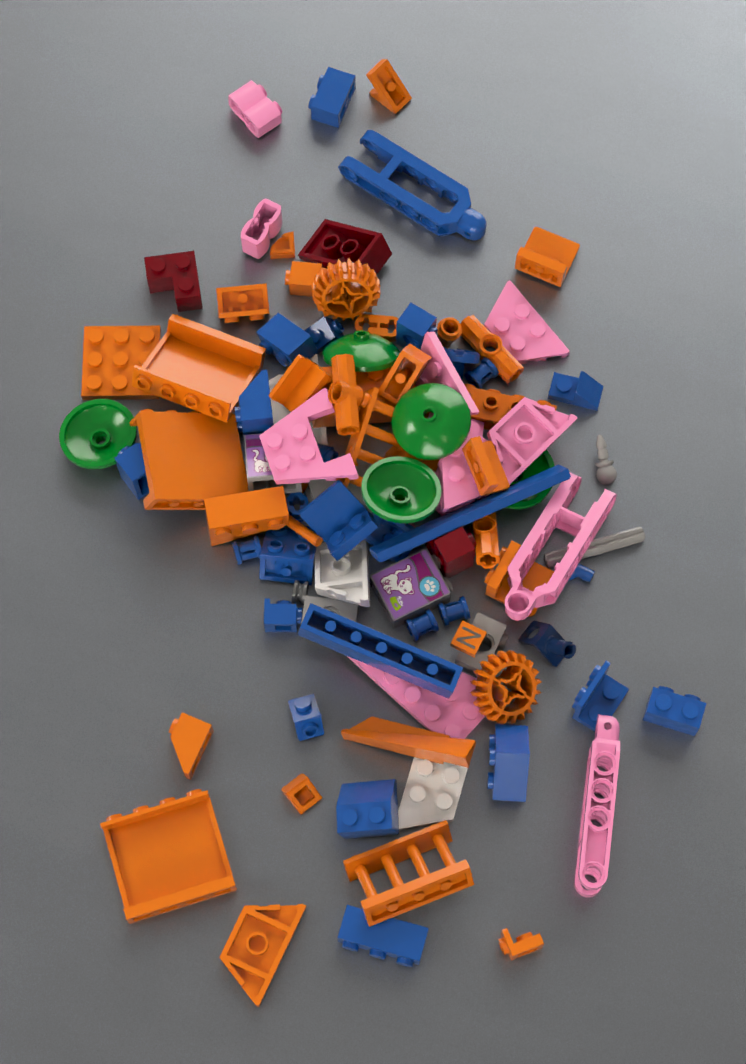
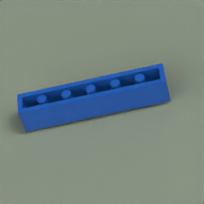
M312 603L309 605L298 635L448 699L453 694L463 667Z

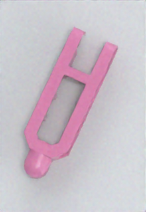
M570 472V479L560 483L508 566L509 577L507 581L510 591L505 599V612L509 618L516 621L524 620L530 615L534 607L539 608L556 602L612 510L617 497L616 493L604 489L598 502H594L587 515L583 517L567 509L579 490L582 478ZM555 528L576 537L573 543L569 542L565 556L560 563L557 562L555 565L554 573L547 584L544 583V585L536 587L533 592L523 587L522 581Z
M599 714L596 721L595 737L587 757L574 876V887L577 893L586 898L597 895L608 877L620 759L619 722L613 716ZM598 767L604 768L606 772L600 771ZM595 794L602 795L604 799L597 798ZM591 821H598L602 827L595 826ZM585 875L593 876L596 883L589 882Z

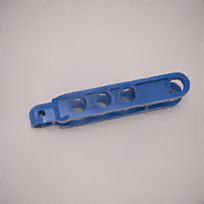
M373 130L365 132L360 139V144H363L370 152L377 155V159L387 164L383 170L378 173L351 156H346L338 166L340 173L346 179L439 237L457 232L469 240H479L486 233V219L481 213L471 208L467 187ZM395 170L400 173L404 172L416 179L419 185L422 186L424 184L437 192L440 198L445 197L456 205L450 212L442 213L390 181L389 177Z

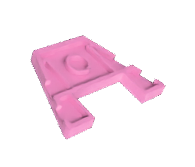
M327 388L316 393L259 436L276 485L309 483L310 480L318 479L336 481V478H349V480L359 478L350 453L324 463L313 434L310 421L335 412L332 403L328 399Z

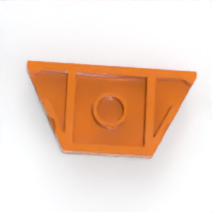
M280 904L268 906L245 905L219 957L258 1007H260L307 908L304 904L280 906Z

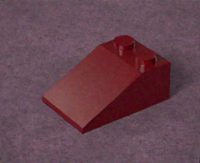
M324 219L298 256L305 262L322 264V268H327L329 262L334 265L337 264L338 259L341 262H347L348 258H350L352 263L360 260L362 265L368 263L370 269H374L377 275L392 255V252L382 233Z

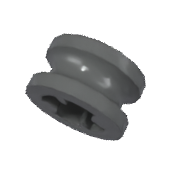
M295 580L292 603L295 604L299 601L304 605L305 595L308 596V581L302 584L299 580Z

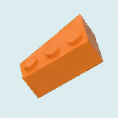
M283 486L204 499L211 547L264 531L278 530L285 525H289V513Z

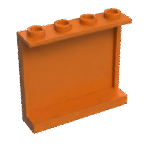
M172 314L168 319L167 332L142 367L134 366L132 387L227 423L234 413L235 407L239 405V396L262 370L266 348Z
M144 409L139 411L130 421V426H138L149 494L143 499L145 510H205L204 499L249 492L235 414H232L226 423L198 411L188 413L176 410L154 412L152 409Z
M195 789L187 792L186 797L177 800L175 797L166 798L159 802L160 805L151 808L148 805L140 806L133 809L131 814L125 816L114 814L107 817L106 822L100 823L104 831L122 897L125 917L129 924L237 890L208 790L202 792V789Z

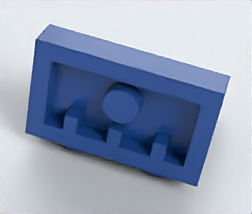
M340 480L334 482L299 512L300 517L323 539L330 554L337 561L378 528L369 510Z
M287 525L278 530L266 531L260 554L259 579L294 583L295 580H299L302 584L308 581L309 585L312 586L314 558L317 547ZM306 526L307 528H309L310 530H312L314 533H316L311 527Z
M607 660L602 667L598 664L596 665L586 684L588 688H581L572 705V708L575 709L572 718L594 732L598 714L613 716L629 691V688L606 675L611 664Z

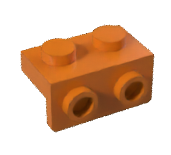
M267 283L216 288L218 317L224 318L225 323L240 322L239 317L249 316L250 321L265 319L264 314H270Z

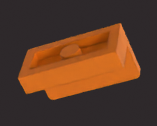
M299 354L269 393V397L292 412L321 391L331 376L318 364Z
M480 436L470 438L462 448V451L480 495L485 496L507 490L510 485L492 441L482 442Z

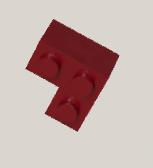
M194 250L144 257L150 293L174 290L178 312L203 309Z
M463 526L424 543L430 555L434 554L437 557L441 566L439 570L443 577L449 579L473 566L474 556L476 555L475 546L477 544L470 532L466 533Z

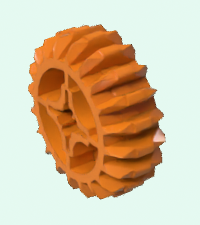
M348 258L347 262H341L338 259L335 265L329 262L327 268H321L319 274H315L312 285V297L318 311H322L325 317L331 315L333 320L341 317L343 322L346 318H351L354 321L355 316L359 315L363 318L365 312L371 313L372 306H377L378 298H380L381 294L380 281L374 269H370L368 263L362 265L360 260L352 263L350 258Z
M497 651L496 655H487L488 662H479L482 669L474 670L477 680L470 681L472 685L476 686V689L470 692L472 696L477 697L473 704L480 707L478 712L481 715H485L488 720L496 721L499 724H506V722L513 724L516 722V719L525 720L524 713H533L530 707L531 704H539L534 699L535 695L542 693L536 689V685L542 682L540 679L535 678L539 671L536 668H532L534 663L531 660L526 659L525 655L515 651ZM507 667L506 670H503L498 677H495L499 671Z

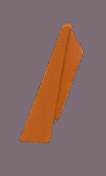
M373 716L350 729H342L341 735L345 740L423 760L426 759L439 764L447 762L469 768L476 745L475 740L451 738L449 735Z

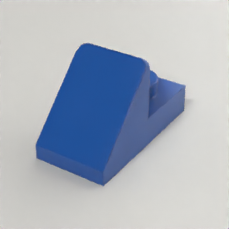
M584 371L580 372L579 378L554 372L548 399L598 411L604 386Z

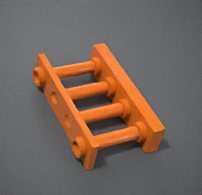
M376 387L363 392V399L359 406L360 432L351 435L345 455L351 454L354 465L357 459L370 464L384 459L360 448L366 434L396 446V449L399 450L397 456L415 459L416 457L408 454L400 447L394 434L368 424L372 410L392 417L395 408L376 400L379 389ZM430 412L426 413L424 417L428 419ZM359 476L358 479L349 480V478H336V481L340 480L346 487L350 483L361 488L363 477Z
M447 820L343 860L349 882L359 879L367 899L360 902L369 927L474 885L467 860L456 863L447 843L453 841ZM437 848L446 867L430 873L421 854ZM411 858L420 878L404 884L395 864ZM385 868L393 888L377 894L369 874Z

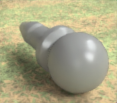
M599 434L597 436L596 448L598 449L597 454L600 462L595 463L598 467L596 478L601 484L609 485L615 481L617 472L612 466L613 460H608L607 444L603 436Z

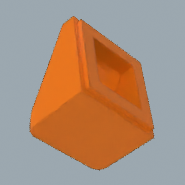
M303 773L281 789L300 815L322 799L313 783Z

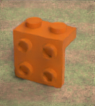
M512 540L508 548L502 547L499 552L500 563L495 570L492 568L489 570L484 580V583L487 584L485 595L504 605L506 596L510 591L507 581L509 577L507 569L521 547L520 544ZM534 561L524 577L522 585L533 592L536 587L542 586L544 583L547 584L554 571ZM534 607L528 617H533L538 608Z

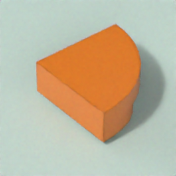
M294 231L284 233L271 246L270 259L295 258Z

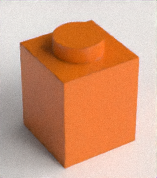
M292 261L291 270H286L285 285H289L290 295L312 297V285L315 274H319L322 264Z

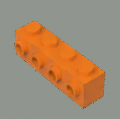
M464 384L479 410V413L471 415V418L484 422V430L492 429L524 398L522 395L510 396L502 394L495 389L483 390L471 384ZM545 400L536 401L540 405H548L554 407L556 411V405H552L550 402Z

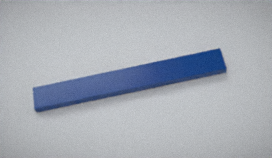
M558 464L511 485L505 491L488 495L369 548L371 555L378 562L386 561L570 479L569 469Z

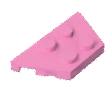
M509 280L485 321L484 326L490 333L500 337L502 345L520 364H526L529 361H546L548 357L561 356V358L569 356V349L511 280Z
M427 332L420 350L431 356V359L416 382L415 387L428 383L447 385L462 395L469 407L470 414L477 415L479 410L435 332ZM430 412L429 417L432 418L434 413Z
M524 397L488 431V440L492 441L509 485L577 420L575 415H566L555 411L554 407L540 405L536 401Z
M471 430L467 439L457 451L439 459L442 513L448 512L451 508L461 504L462 506L468 504L476 498L485 497L480 495L462 451V448L470 438L479 436ZM480 436L482 442L488 441V440H486L485 438H483V437Z

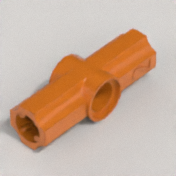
M474 315L467 316L460 323L462 327L461 336L480 354V361L484 357L488 358L496 366L499 372L498 375L507 384L516 380L524 371V367L502 345L500 337L490 333ZM486 347H493V348H495L496 350H495V351H492V352H489V351L485 350L484 348H486Z
M336 355L331 358L333 383L328 390V399L330 403L335 404L338 434L344 436L355 435L360 432L358 407L363 399V390L360 386L356 385L353 355Z
M496 512L473 522L474 538L477 544L475 546L477 565L482 566L484 569L494 568L496 564L500 563Z

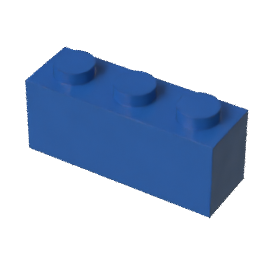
M347 905L337 938L338 942L342 943V947L347 950L358 952V949L362 948L369 950V955L385 960L386 956L396 958L397 964L413 967V963L420 964L429 928L396 918H390L369 927L363 909Z

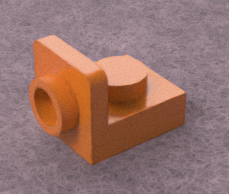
M507 928L501 930L502 938L498 939L502 953L504 955L509 954L511 961L542 949L544 945L540 933L533 936L532 932L518 936L516 938L517 942L513 943Z

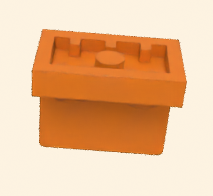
M534 227L525 247H520L517 253L515 269L561 287L577 255L580 244L539 227Z

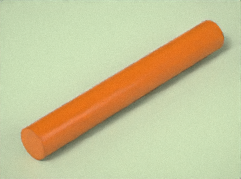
M289 515V525H287L289 528L314 546L318 547L321 545L323 539Z

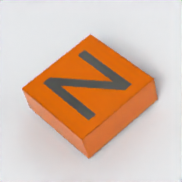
M462 620L450 646L475 658L487 632Z

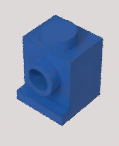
M265 598V632H297V624L302 622L303 608H297V604H292L291 601L280 600L276 604H271L270 598Z

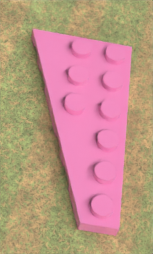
M348 657L429 731L449 735L451 738L465 739L485 717V715H481L478 712L480 707L473 704L477 697L472 696L470 692L476 689V686L472 685L470 681L477 680V678L461 672L454 692L448 699Z

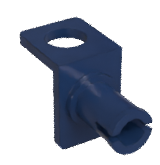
M535 620L530 623L518 639L520 643L536 647L554 667H557L563 658L570 659L576 653L575 644L571 641H565L551 624ZM539 629V632L534 637L529 638L532 631Z

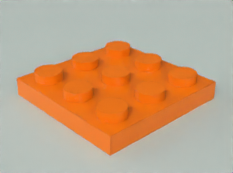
M160 325L84 326L82 400L159 399L156 395L132 387L134 366L142 367L160 342Z

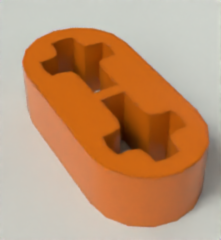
M363 314V318L359 316L355 320V331L363 330L364 323H368L369 333L379 335L390 342H395L398 318L394 316ZM389 325L394 326L393 333H388Z

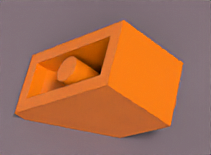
M409 343L400 352L381 385L378 394L396 405L400 398L414 387L429 363L431 356Z
M182 712L179 719L175 718L173 720L169 733L171 734L170 737L184 775L187 779L191 780L214 730L211 724Z

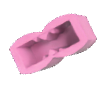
M251 80L228 95L230 108L257 138H260L282 123L281 107L276 101L272 102L267 98V92L262 85H257Z
M265 198L256 206L253 218L244 225L241 231V243L244 253L259 259L267 252L270 246V239L274 238L282 227L281 205Z

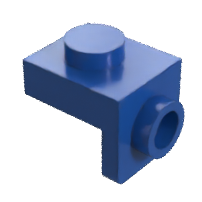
M325 316L304 330L311 335L318 351L317 355L329 343L344 336L342 324L336 319L333 320Z
M314 694L288 700L299 741L321 736L325 733Z

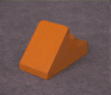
M388 59L380 60L366 74L374 87L369 94L392 113L396 114L412 99Z

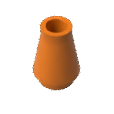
M444 318L437 325V337L442 346L447 349L462 334V327L455 318Z

